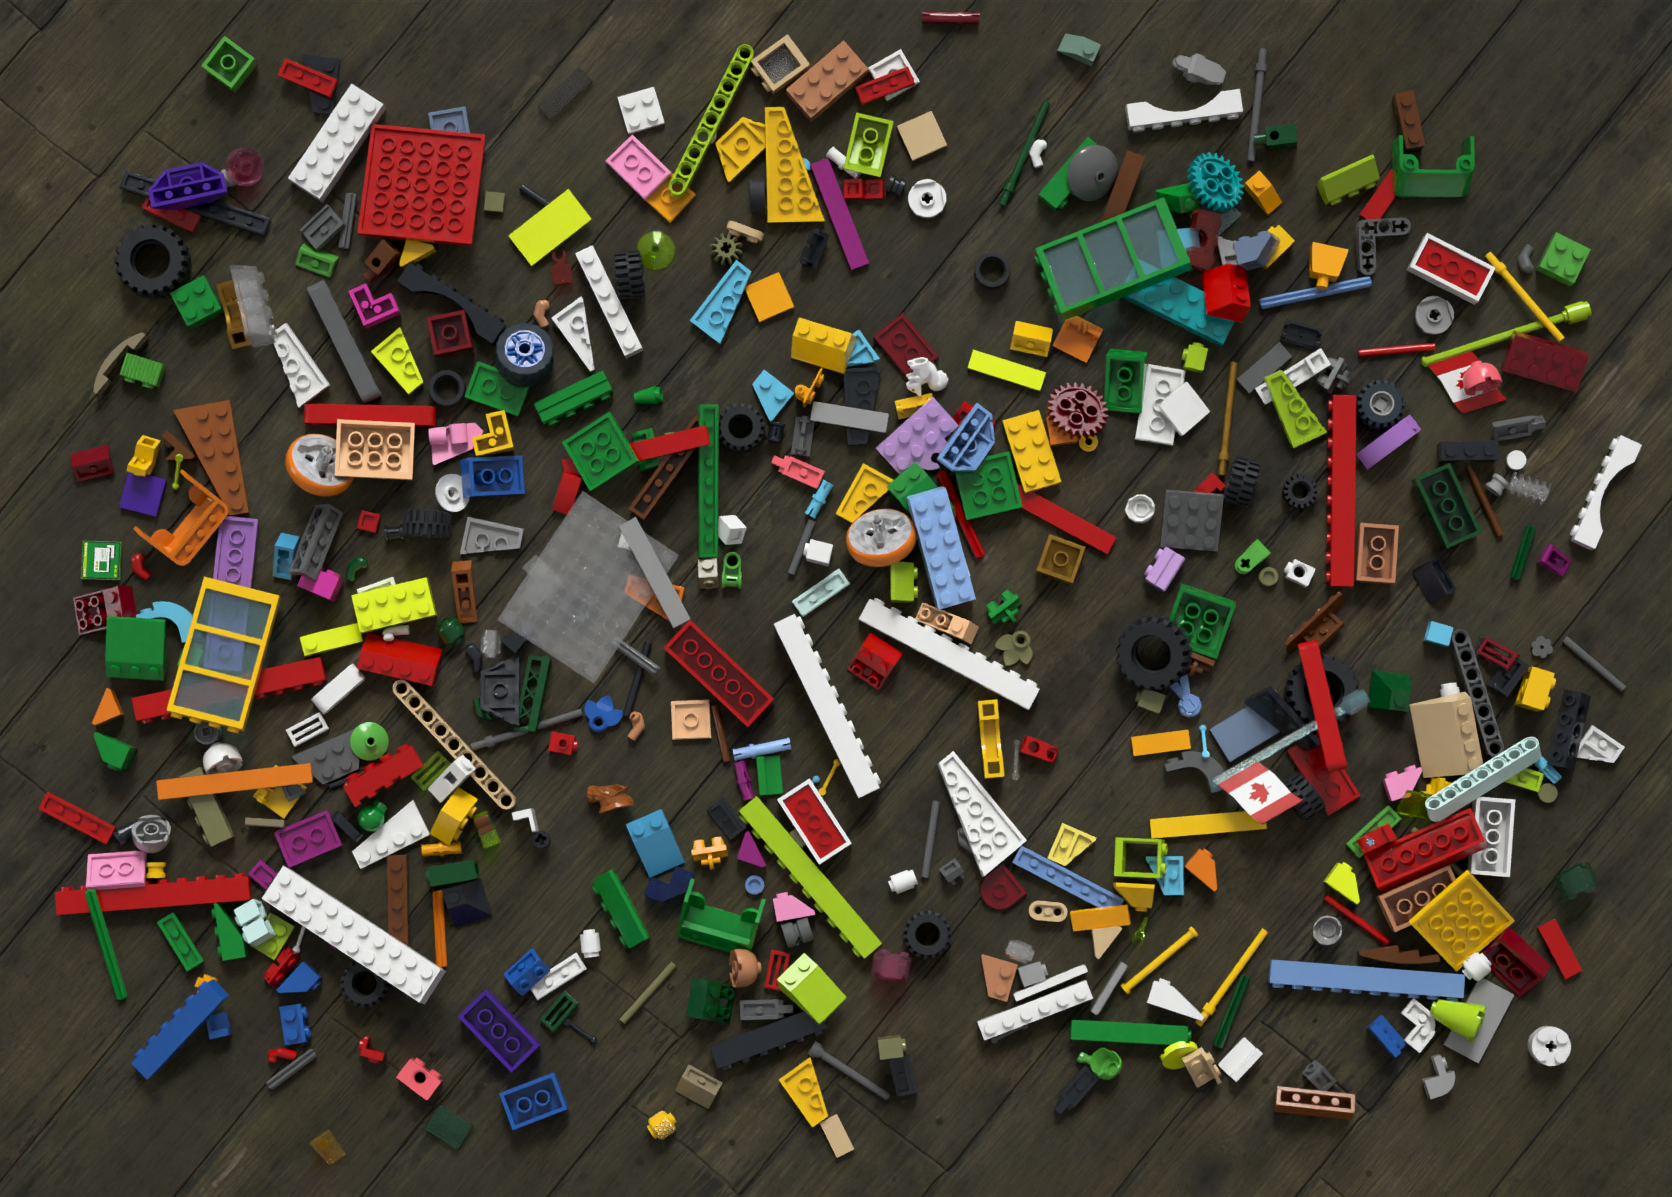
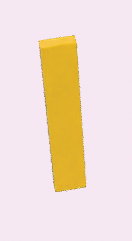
M1246 811L1149 819L1151 839L1267 829L1266 823H1259Z

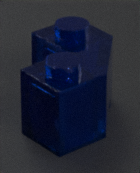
M676 866L669 884L651 877L644 895L660 902L669 900L687 892L691 878L693 879L695 873Z

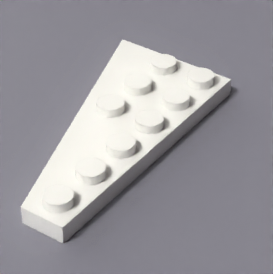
M953 751L938 763V767L981 875L984 877L1027 840Z

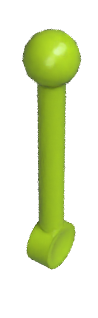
M181 454L175 456L177 463L175 480L172 484L174 490L180 487L178 479L180 463L183 460V455Z

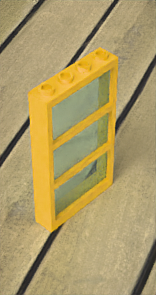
M204 577L167 707L171 717L182 719L184 716L190 718L189 721L201 724V721L208 722V726L220 729V726L228 728L227 731L233 733L244 732L281 598L279 595Z

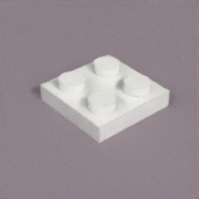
M654 87L618 97L628 135L665 124Z

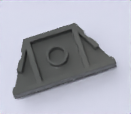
M353 730L292 756L298 764L311 763L313 776L324 785L360 769V758L354 754L350 746V737Z

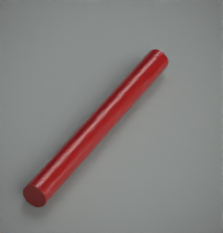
M1435 343L1358 350V356L1369 357L1434 351Z
M1327 894L1324 897V901L1385 946L1389 943L1390 939L1331 895Z

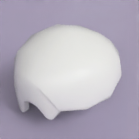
M1135 495L1128 500L1125 512L1133 522L1145 523L1153 517L1155 504L1146 495Z

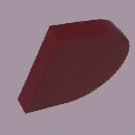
M1003 863L984 878L980 888L983 901L994 909L1009 908L1027 894Z

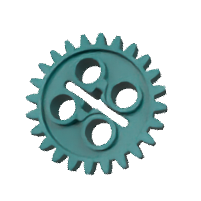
M1210 152L1196 157L1189 165L1190 168L1187 172L1190 174L1187 176V179L1191 180L1188 185L1193 186L1194 189L1191 192H1196L1195 198H1201V204L1206 202L1208 209L1213 206L1214 211L1218 209L1221 212L1225 209L1228 211L1242 199L1240 196L1244 192L1241 189L1244 186L1239 183L1243 179L1237 177L1240 172L1234 171L1235 165L1230 166V160L1225 162L1223 156L1218 158L1217 153L1211 155Z

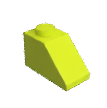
M1345 862L1342 864L1336 863L1323 882L1354 904H1358L1360 899L1356 877L1351 872L1353 868Z

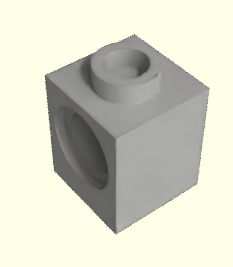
M1040 961L1017 968L1023 987L1045 981V976L1048 975L1045 964L1041 965Z

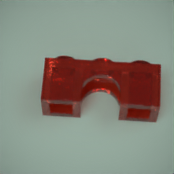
M1203 209L1193 211L1190 230L1200 233L1202 244L1200 247L1191 246L1186 248L1192 269L1205 272L1213 267L1215 260L1213 252L1218 244V238H1216L1217 231L1220 230L1222 224L1221 214Z

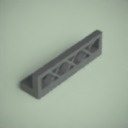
M331 504L315 505L288 573L291 575H303L311 581L317 580L343 512Z

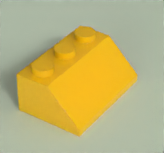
M799 318L793 333L791 358L845 374L857 338L852 333Z

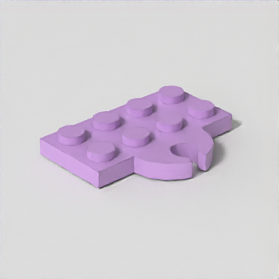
M932 397L880 443L876 449L900 475L915 462L922 469L940 468L938 463L931 461V456L934 453H940L947 443L945 438L959 425Z

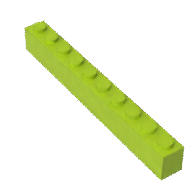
M757 796L739 810L741 813L740 819L745 825L750 823L754 828L751 832L758 840L762 838L767 843L764 847L770 854L775 853L779 859L776 861L783 869L787 867L790 870V878L796 884L798 882L801 883L804 887L802 892L808 899L812 897L816 901L814 906L820 913L825 912L829 916L826 920L833 928L837 926L841 930L839 935L846 943L848 941L854 946L852 950L858 958L863 956L865 959L882 944Z

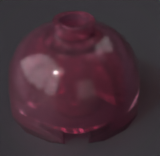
M240 147L232 150L226 158V174L238 185L251 186L257 183L263 175L264 161L255 150Z

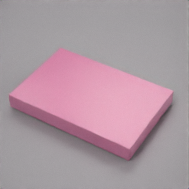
M633 135L606 160V163L645 201L672 175Z
M143 851L89 854L86 889L105 890L144 887L147 853Z

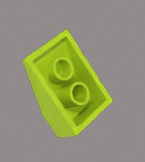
M856 113L843 169L881 177L894 121Z
M805 953L777 979L778 988L819 1025L847 999L823 970Z

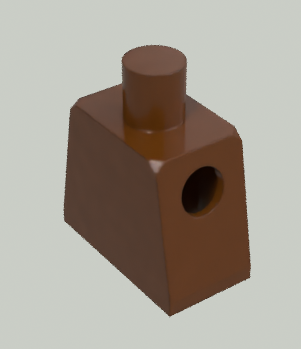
M382 239L364 263L368 268L362 275L370 282L376 275L385 276L401 259L403 251L392 241Z

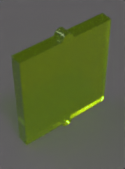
M1406 790L1396 809V813L1427 819L1428 814L1425 802L1432 795Z

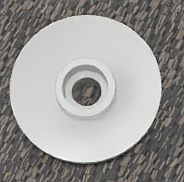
M447 474L436 485L437 501L445 510L457 512L464 509L468 504L470 498H463L461 476Z

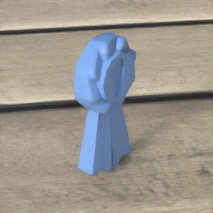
M1185 675L1179 679L1180 685L1178 682H1175L1169 687L1180 699L1178 709L1181 715L1192 718L1200 713L1202 705L1199 697L1190 694L1188 675Z

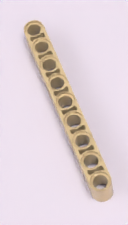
M405 680L396 681L393 684V692L455 759L470 753L473 758L471 764L476 770L483 767L486 772L483 778H478L475 770L471 777L499 807L506 810L512 809L516 805V797L409 682ZM404 683L407 686V691L404 694H400L398 686ZM415 697L420 700V705L417 708L411 706V700ZM428 711L433 714V719L430 722L424 720V714ZM441 725L446 728V733L443 736L437 734V728ZM454 739L459 741V747L456 750L450 748V742ZM493 781H496L499 785L496 792L489 790V784ZM506 795H509L512 799V803L509 806L502 804V798Z

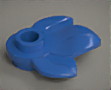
M609 695L602 697L597 704L588 700L584 708L585 714L589 718V726L595 732H602L607 726L616 725L623 715L622 710L613 709V702ZM597 719L602 720L601 726H596L595 721Z

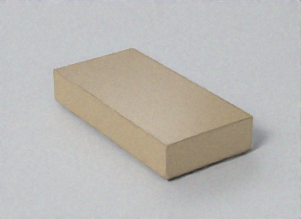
M837 1114L820 1122L837 1158L854 1150Z

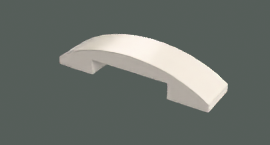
M1320 348L1285 370L1284 373L1293 386L1296 387L1331 364ZM1266 383L1255 388L1265 405L1272 401Z

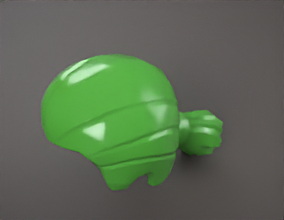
M1106 1048L1096 1050L1092 1056L1080 1052L1077 1058L1079 1063L1090 1064L1093 1073L1103 1080L1113 1079L1122 1069V1061L1119 1055Z

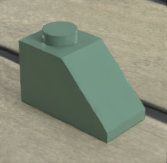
M1065 34L1057 51L1092 67L1101 44L1082 36Z

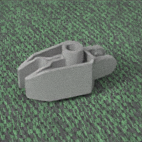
M1195 54L1191 57L1180 55L1172 61V66L1183 71V76L1190 82L1220 85L1223 83L1226 71L1219 64L1205 59L1206 57L1201 54Z

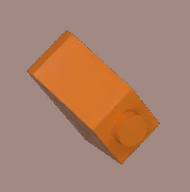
M1205 848L1203 851L1198 849L1184 865V868L1215 892L1217 890L1215 861L1211 859L1213 855Z

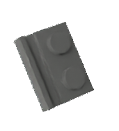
M326 204L300 231L313 247L319 251L346 224L333 211L331 206Z

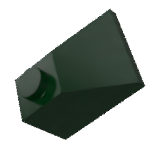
M1372 670L1367 708L1401 713L1409 712L1411 696L1410 675Z

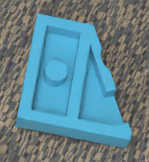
M765 370L762 371L752 384L769 421L775 419L794 395V392Z
M1157 856L1146 857V861L1153 873H1157ZM1164 856V863L1167 864L1166 875H1163V878H1156L1163 894L1184 895V856Z

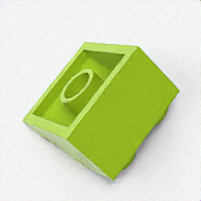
M897 562L890 565L891 603L914 602V598H918V586H914V579H917V567H914V563Z

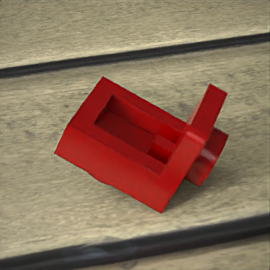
M365 1036L364 1039L360 1040L358 1050L361 1051L360 1056L368 1057L367 1061L373 1063L385 1060L386 1052L368 1048L370 1036Z

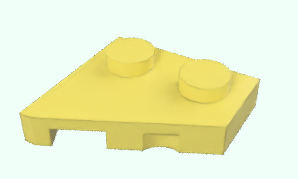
M1062 823L1047 859L1066 866L1090 844L1096 841V837Z

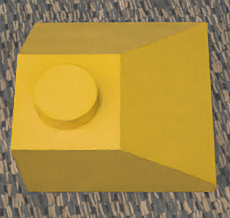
M1113 882V887L1131 907H1135V911L1147 912V908H1152L1155 885Z

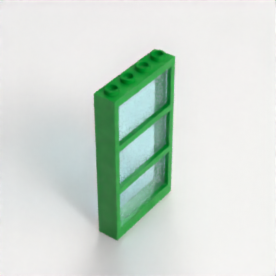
M1164 197L1035 248L1038 255L1034 256L1038 267L1042 266L1044 269L1041 275L1045 283L1049 282L1050 288L1047 289L1051 299L1055 298L1057 304L1054 305L1057 315H1062L1063 320L1193 270Z

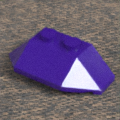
M203 162L164 170L148 189L152 209L178 210L211 203L228 193L224 173Z

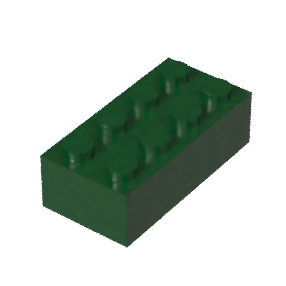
M1450 463L1412 480L1443 550L1482 533Z

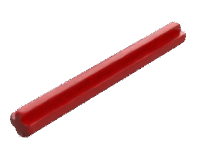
M945 470L939 472L937 478L941 486L946 488L949 501L955 507L954 511L956 512V518L975 558L979 559L985 555V552L970 521H966L963 506Z

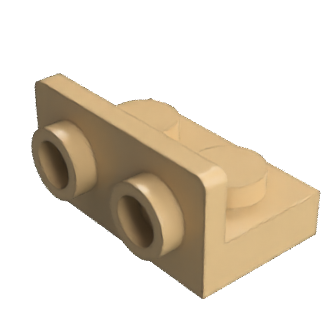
M1201 1047L1182 1058L1197 1088L1212 1079H1215L1218 1084L1222 1083L1219 1078L1221 1072L1216 1064L1212 1065L1215 1061L1210 1052L1205 1053Z

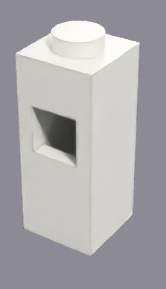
M462 755L436 779L428 790L441 803L450 797L476 768Z

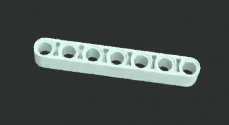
M1527 737L1429 797L1425 802L1429 819L1434 822L1443 820L1537 762L1541 758L1539 741L1535 737Z

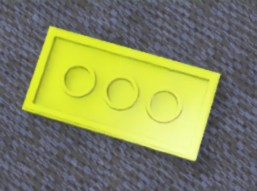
M567 189L512 232L509 237L530 265L533 266L592 219L572 192Z

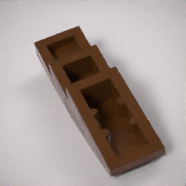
M1127 150L1101 222L1125 213L1145 156Z
M1398 945L1357 951V954L1360 956L1393 963L1422 964L1440 962L1439 954L1419 956L1418 949L1399 952Z

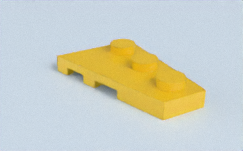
M863 463L836 515L853 523L888 491L887 486L894 480Z
M809 1057L781 1077L779 1081L810 1125L814 1127L828 1117V1113L811 1057Z

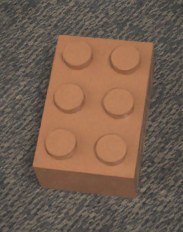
M1359 523L1357 525L1354 582L1387 585L1395 583L1399 526Z

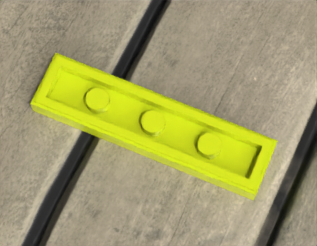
M973 350L967 368L1037 391L1041 390L1046 372Z

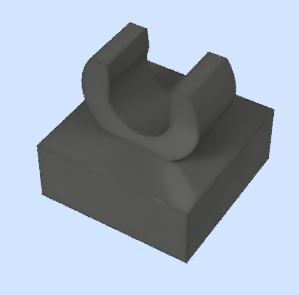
M955 858L939 869L948 883L951 882L955 885L954 879L958 876L962 880L964 879V870Z

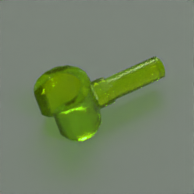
M1147 917L1143 918L1141 927L1134 933L1133 943L1136 937L1142 939L1140 945L1144 943V931L1148 922Z

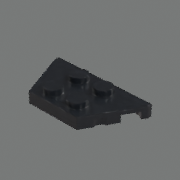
M520 654L513 655L514 657L481 671L480 709L509 724L520 727Z

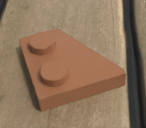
M982 954L981 959L988 996L1007 1002L1018 964Z

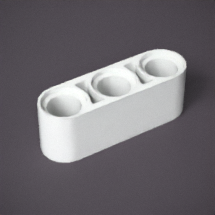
M351 664L318 692L311 701L323 714H326L358 687L366 677L354 664Z

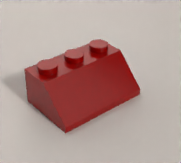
M1227 263L1202 274L1206 315L1242 323L1251 307L1246 269L1240 265Z

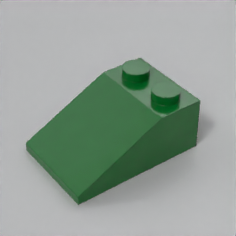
M1110 349L1108 351L1105 373L1104 402L1107 403L1105 408L1110 411L1142 413L1148 352Z
M916 462L887 486L890 494L910 516L906 497L938 488ZM950 502L951 509L953 512L955 510V507Z

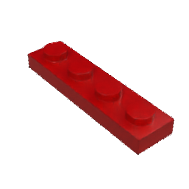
M50 792L46 793L39 807V810L105 844L109 843L113 832L117 828Z

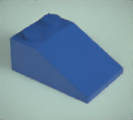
M522 456L476 457L460 460L463 498L525 494Z

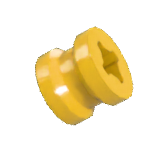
M166 862L146 863L148 868L146 878H166L164 873Z

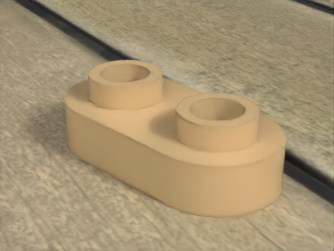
M729 221L726 227L731 235L737 237L740 235L747 237L746 240L751 243L757 244L758 241L762 242L764 233L734 221Z
M1034 901L1029 906V915L1035 920L1060 922L1066 918L1067 908L1059 902ZM1036 907H1041L1042 912L1040 914L1035 913ZM1056 908H1059L1061 910V914L1059 916H1056L1054 914V910Z

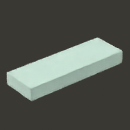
M837 569L792 602L802 617H804L846 588L850 583L841 570Z

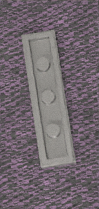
M813 401L810 421L886 433L889 414Z

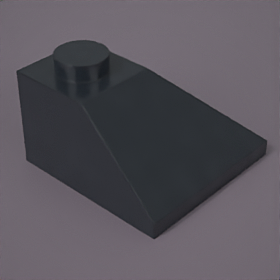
M481 879L442 890L447 909L455 927L492 916Z

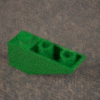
M214 903L212 916L217 921L215 935L220 941V946H218L219 957H222L223 961L249 957L243 933L220 903Z

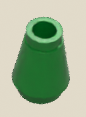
M652 386L635 392V403L659 404V402H663L661 387Z

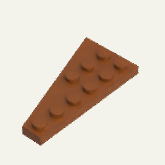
M226 400L173 410L218 495L227 505L229 515L235 516L250 513L231 401Z

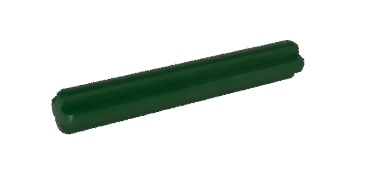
M1240 975L1214 1038L1213 1045L1216 1047H1223L1250 982V978L1245 975Z

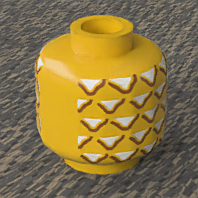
M660 1111L648 1120L649 1125L647 1128L655 1139L663 1140L675 1132L676 1127L674 1124L677 1121L671 1112L667 1114L665 1111Z

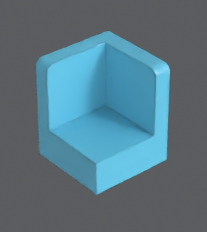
M1430 621L1428 622L1423 641L1447 647L1450 643L1453 627Z

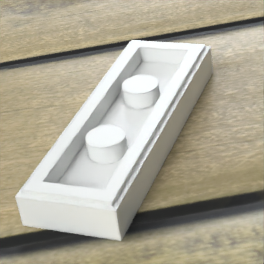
M575 953L551 968L550 972L531 988V991L536 999L539 1000L587 968L579 955Z

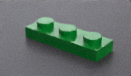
M175 912L157 922L187 972L204 962L203 957Z

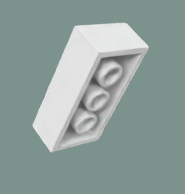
M1478 797L1472 801V811L1488 848L1468 856L1467 870L1471 874L1510 877L1515 800Z

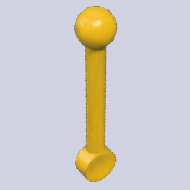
M839 759L834 760L832 770L823 787L819 789L820 795L826 794V788L837 766L841 764Z

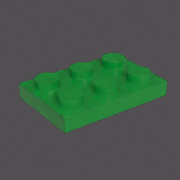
M477 361L464 397L500 411L505 410L506 413L519 417L530 386H514L499 374L497 368Z

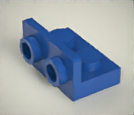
M532 948L504 973V976L511 986L523 996L550 972V968Z
M303 1003L279 1007L284 1044L291 1045L309 1042L308 1038L311 1037L310 1026L306 1025V1018H308L307 1007H304Z
M1383 1015L1377 1017L1367 1026L1392 1057L1396 1058L1401 1053L1400 1050L1406 1045V1042Z

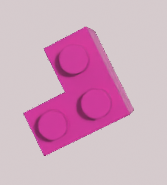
M366 283L349 290V294L366 329L402 314L392 293L374 300Z
M322 567L316 581H311L303 575L301 576L298 587L333 602L336 601L344 583L340 579L341 575L331 570L323 572Z

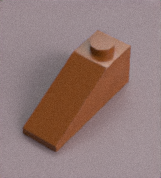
M472 560L452 562L451 573L458 621L460 623L477 622Z

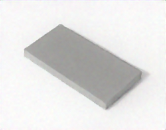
M1484 978L1476 981L1465 1002L1487 1007L1480 1032L1475 1034L1477 1037L1474 1043L1450 1030L1443 1045L1479 1063L1514 994Z

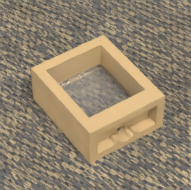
M787 34L752 59V67L750 68L756 77L760 76L763 80L761 84L767 92L771 91L774 95L808 71L810 64Z

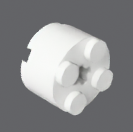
M1542 1026L1536 1029L1528 1039V1051L1534 1060L1540 1064L1556 1066L1565 1062L1570 1054L1571 1043L1569 1037L1559 1028ZM1551 1043L1553 1047L1550 1049L1546 1048V1044Z

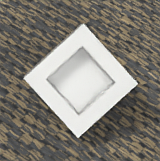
M736 515L719 516L718 537L725 545L741 544L747 527Z

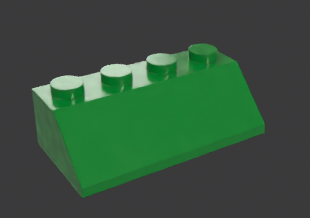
M611 869L594 879L592 888L596 895H601L603 899L601 905L606 913L610 912L612 916L610 922L615 930L619 929L621 933L619 938L623 946L631 948L650 938L615 870Z

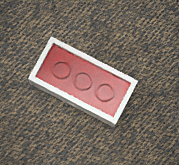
M1428 233L1423 237L1407 268V271L1474 305L1479 301L1495 270V267Z
M810 778L777 799L819 865L852 844Z

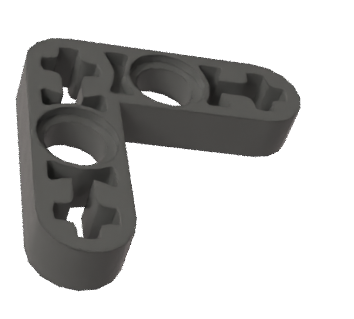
M1408 219L1360 220L1356 224L1357 270L1360 274L1371 275L1376 270L1375 236L1407 234L1411 229V223ZM1381 222L1387 224V230L1384 233L1379 230ZM1405 224V228H1402V230L1400 228H1393V225ZM1365 225L1374 226V230H1366L1365 232L1361 227ZM1364 242H1368L1370 245V250L1367 253H1364L1361 248ZM1366 261L1367 264H1370V268H1368L1367 270L1363 269V265L1366 264Z

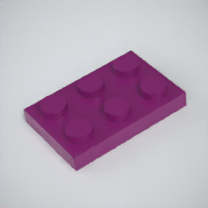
M329 810L274 832L288 868L343 846Z

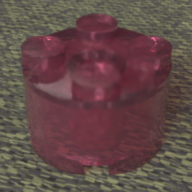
M879 949L877 953H873L870 977L873 978L875 975H878L877 979L899 982V979H904V983L909 982L912 958H909V953L906 952L890 954V950Z

